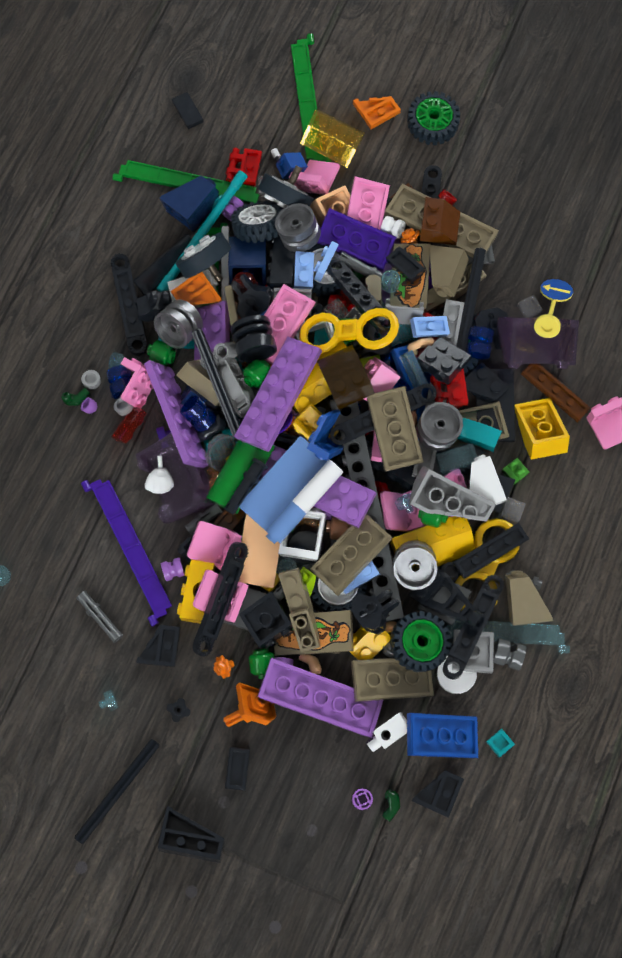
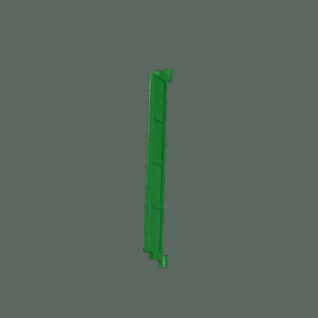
M307 34V39L297 40V44L291 45L307 161L316 160L332 163L331 156H324L308 49V45L314 44L313 34Z
M127 160L126 165H121L119 174H113V180L122 182L123 177L178 188L200 175ZM210 178L216 183L219 196L223 195L230 182ZM242 185L234 194L243 203L250 204V202L255 204L259 200V194L256 193L257 188Z

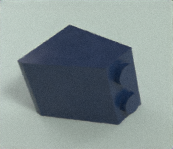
M199 176L162 195L160 200L168 214L194 233L211 213L213 203L219 196V191L216 189V183L213 180Z
M229 237V244L231 246L228 256L230 285L231 282L237 281L245 291L247 288L240 279L242 274L247 275L253 284L256 283L258 286L267 285L266 239H264V242L258 240L257 243H253L251 240L249 243L246 240L241 241L240 238Z

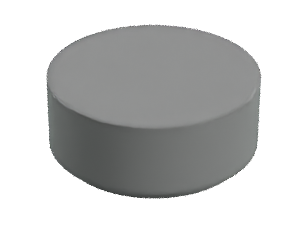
M88 370L83 373L81 381L85 388L93 390L101 384V377L97 371Z
M121 397L114 404V410L121 416L129 414L133 409V406L122 400Z

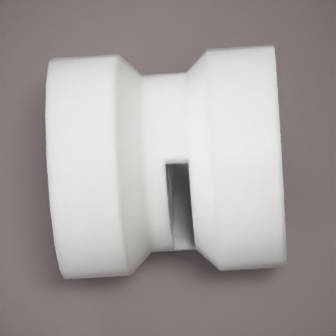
M386 216L382 222L381 231L392 234L399 239L405 230L406 224L402 220L396 221L393 217Z

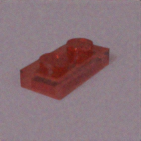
M133 407L132 411L125 416L111 437L118 442L126 444L133 437L136 428L142 424L147 413L141 408Z

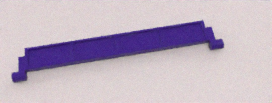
M99 479L89 484L88 480L83 481L81 485L85 492L93 490L154 615L147 618L151 627L158 625L157 619L167 615L166 609L172 607V604L110 481L102 483Z

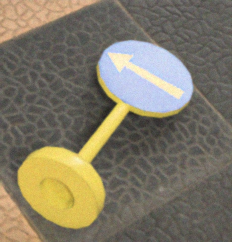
M558 279L546 280L540 287L542 295L552 300L549 313L540 315L534 323L535 332L544 338L555 337L560 332L561 323L558 318L553 316L556 302L567 301L573 295L571 285Z

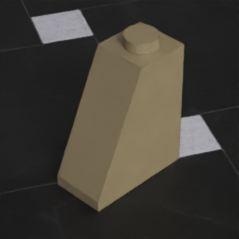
M430 245L432 285L437 295L441 297H455L469 258L464 249Z
M200 359L187 362L177 373L178 378L213 405H220L208 373L201 366Z
M512 571L511 574L505 575L509 621L513 626L553 621L552 615L526 573H523V571Z

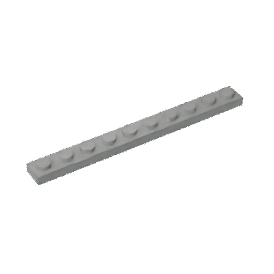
M446 299L443 316H447L450 334L441 338L457 346L464 302ZM441 384L442 392H447L446 384ZM430 389L428 390L427 399L432 396ZM433 400L431 403L425 405V409H426L429 405L435 403V401ZM420 441L419 445L424 462L414 465L412 477L418 476L422 466L432 471L434 468L437 451L426 448Z

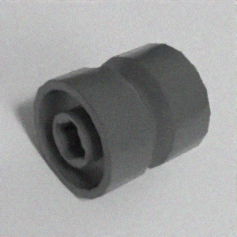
M498 638L494 649L493 663L501 666L507 664L508 668L520 671L527 647L518 643L511 645L510 641Z

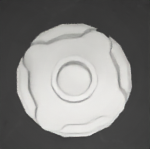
M445 661L437 668L439 685L445 691L452 694L467 692L477 679V672L463 671L458 679L452 680L447 678L443 673ZM452 664L448 665L449 672L454 674L458 672L452 670Z

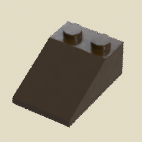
M352 345L317 361L338 409H342L375 394L368 375Z

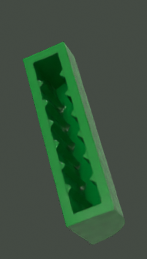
M238 440L206 498L224 508L244 478L243 473L247 472L253 463L252 459L256 458L266 464L275 446H272L270 451L267 452Z

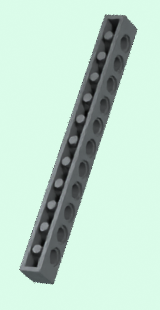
M333 398L330 400L332 411L338 409ZM358 401L344 407L349 408L351 413L348 416H343L340 412L335 426L360 415ZM341 430V436L338 437V441L345 439V433ZM363 435L342 445L345 455H342L343 466H348L349 474L345 475L347 479L353 482H365L368 489L377 493L366 438ZM351 445L359 447L357 453H350L348 450ZM357 463L363 465V470L360 472H355L352 469ZM376 494L367 515L385 530L378 494ZM387 544L375 557L382 558L384 564L382 567L377 568L380 575L372 579L373 588H370L371 596H378L385 590L391 589L393 592L392 600L398 599L400 602L396 608L388 613L390 616L386 618V622L404 617L389 545ZM381 576L388 579V584L385 587L377 585V579Z

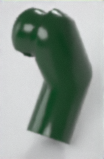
M83 388L77 395L65 392L62 394L61 399L66 405L78 406L91 394L86 388Z
M392 789L385 792V798L388 800L389 807L382 815L389 822L401 807L399 794Z

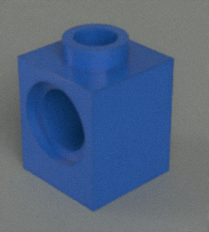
M301 152L284 153L275 164L282 179H289L296 165L302 168L301 172L308 168Z

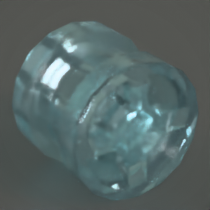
M387 270L383 273L381 279L383 290L388 293L398 290L400 286V275L398 272Z

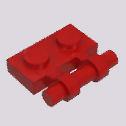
M233 148L229 156L230 164L225 173L227 175L226 181L231 182L237 172L241 170L248 176L243 184L256 186L262 151L245 148L244 153L239 154L240 150ZM238 162H241L240 168H236Z
M464 368L449 385L438 381L434 376L430 377L431 384H433L437 392L434 399L435 403L448 400V404L453 406L468 405ZM441 384H446L447 392L441 391Z

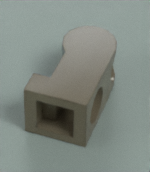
M369 275L365 279V286L382 306L381 278L378 275Z

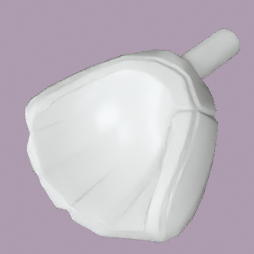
M160 455L157 456L158 468L153 469L149 473L145 482V489L156 494L169 492L174 487L173 478L168 469L163 467L162 456Z

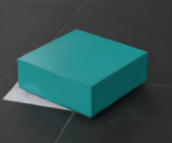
M502 728L486 741L499 758L515 745Z

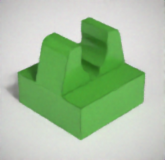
M518 458L502 469L506 477L515 479L513 485L529 474L528 469Z

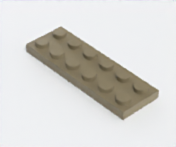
M402 184L385 209L384 215L391 216L395 220H402L407 226L421 232L425 198L429 196ZM460 212L457 244L445 245L451 248L464 249L466 254L473 258L476 248L481 247L487 253L499 230Z

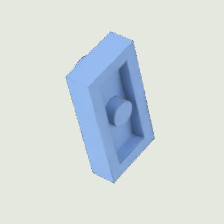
M332 241L329 247L325 246L321 254L324 258L322 262H317L313 270L317 272L314 277L315 280L321 282L339 244Z
M295 252L293 288H313V252Z
M447 316L413 317L410 319L413 338L444 337L450 334Z
M373 561L344 589L345 594L350 593L380 575Z

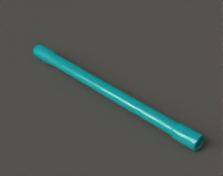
M239 170L225 193L186 248L191 245L195 247L200 243L199 240L209 232L236 191L240 189L248 176L243 171ZM176 263L156 288L160 292L168 291L167 282L175 280L181 272Z

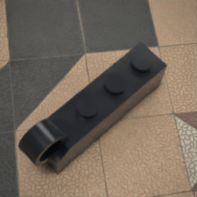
M278 234L276 238L271 237L272 240L268 241L266 239V242L273 246V248H270V259H272V262L268 264L270 276H267V286H270L273 292L274 288H281L283 284L290 288L294 286L295 252L289 251L284 247Z

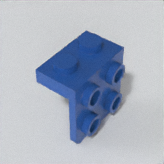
M338 409L329 411L324 415L322 414L317 421L318 427L316 431L312 432L308 439L310 443L307 449L315 453V456L320 460L327 461L341 454L344 448L342 445L333 444L328 437L341 412Z

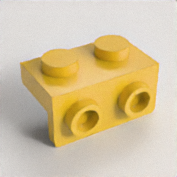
M312 403L293 422L295 431L299 435H303L307 440L312 432L316 431L318 427L317 421L322 415Z
M361 626L356 633H353L354 651L349 652L358 660L372 659L383 649V646L385 647L390 642L392 637H390L391 635L386 630L377 635L367 632Z

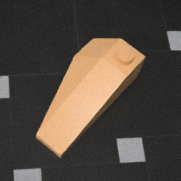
M344 185L315 199L311 203L310 208L313 210L320 227L329 208L347 215L350 194Z

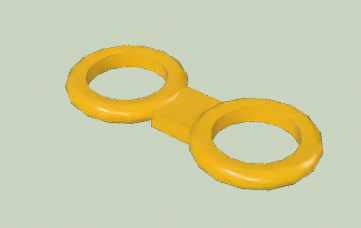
M386 308L368 310L358 320H339L338 317L331 313H319L305 321L301 327L299 337L300 341L319 347L322 353L329 352L340 341L357 340L366 349L376 350L392 343L398 334L399 322L395 314ZM378 316L389 319L391 327L385 337L376 341L364 338L362 331L367 321ZM322 321L332 323L335 332L330 341L322 345H313L308 342V333L312 326Z
M498 518L485 521L475 532V547L478 548L483 544V534L489 528L501 527L507 530L514 525ZM520 546L464 580L460 575L455 583L462 586L469 579H479L484 582L488 576L494 575L499 563H505L514 558ZM495 581L488 583L490 588L497 589Z

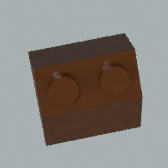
M426 197L420 241L456 245L460 211L444 199Z

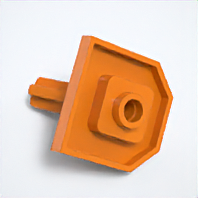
M239 682L236 685L239 710L224 717V722L227 727L242 720L247 723L254 721L268 725L277 717L274 703L257 698L260 689Z

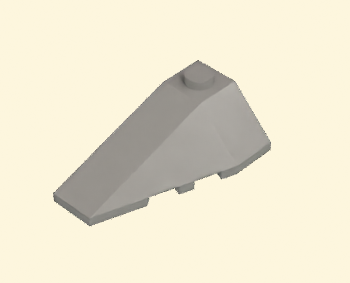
M422 466L413 483L409 502L410 505L426 513L488 521L496 506L490 500L425 466Z

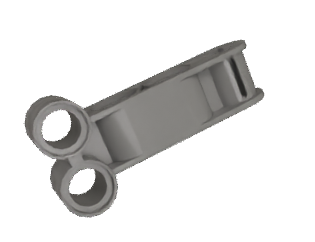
M219 343L214 347L212 355L235 413L239 417L244 418L255 395L251 387L244 382L245 377L235 359L237 356L235 343ZM201 358V359H200L201 366H202L204 369H206V368H205V365H204V363H203V360H202V358Z

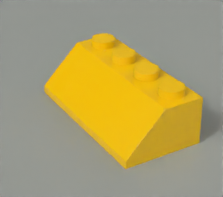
M340 341L335 348H333L329 352L322 353L319 356L318 360L326 356H329L337 351H340L346 348L347 346L343 341ZM317 362L293 406L298 414L302 413L311 403L316 405L331 395V391Z
M455 516L447 518L446 523L442 522L438 528L427 525L394 537L390 542L394 555L395 551L408 541L418 540L426 543L436 555L437 567L447 562L458 560L476 549L468 520Z

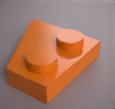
M392 96L369 98L368 101L353 100L354 107L370 129L375 128L401 112Z
M203 272L190 277L170 291L176 300L187 301L193 306L222 301Z

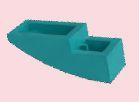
M463 418V428L457 439L493 452L502 431Z

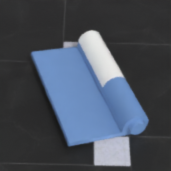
M301 435L250 491L239 506L268 533L266 537L274 544L277 541L281 543L343 473L330 459L327 461L320 460L315 456V453L308 450L309 442Z

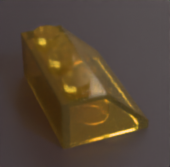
M317 109L314 111L300 144L348 168L365 133Z

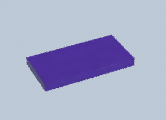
M329 208L321 226V236L317 243L329 247L333 241L339 244L336 252L342 253L343 251L366 265L383 271L387 262L386 257L390 254L396 237Z

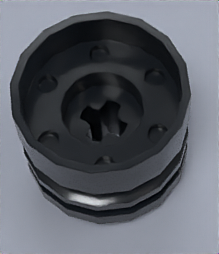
M247 316L232 324L231 333L233 341L236 343L235 349L239 361L251 363L256 359L265 360L277 352L274 336L271 335L272 327L267 316Z

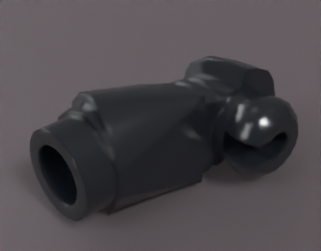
M215 415L213 422L208 423L197 432L200 441H210L218 432L224 431L226 420L222 415Z

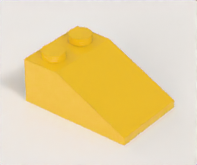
M550 398L514 405L524 446L531 460L568 452L570 436Z

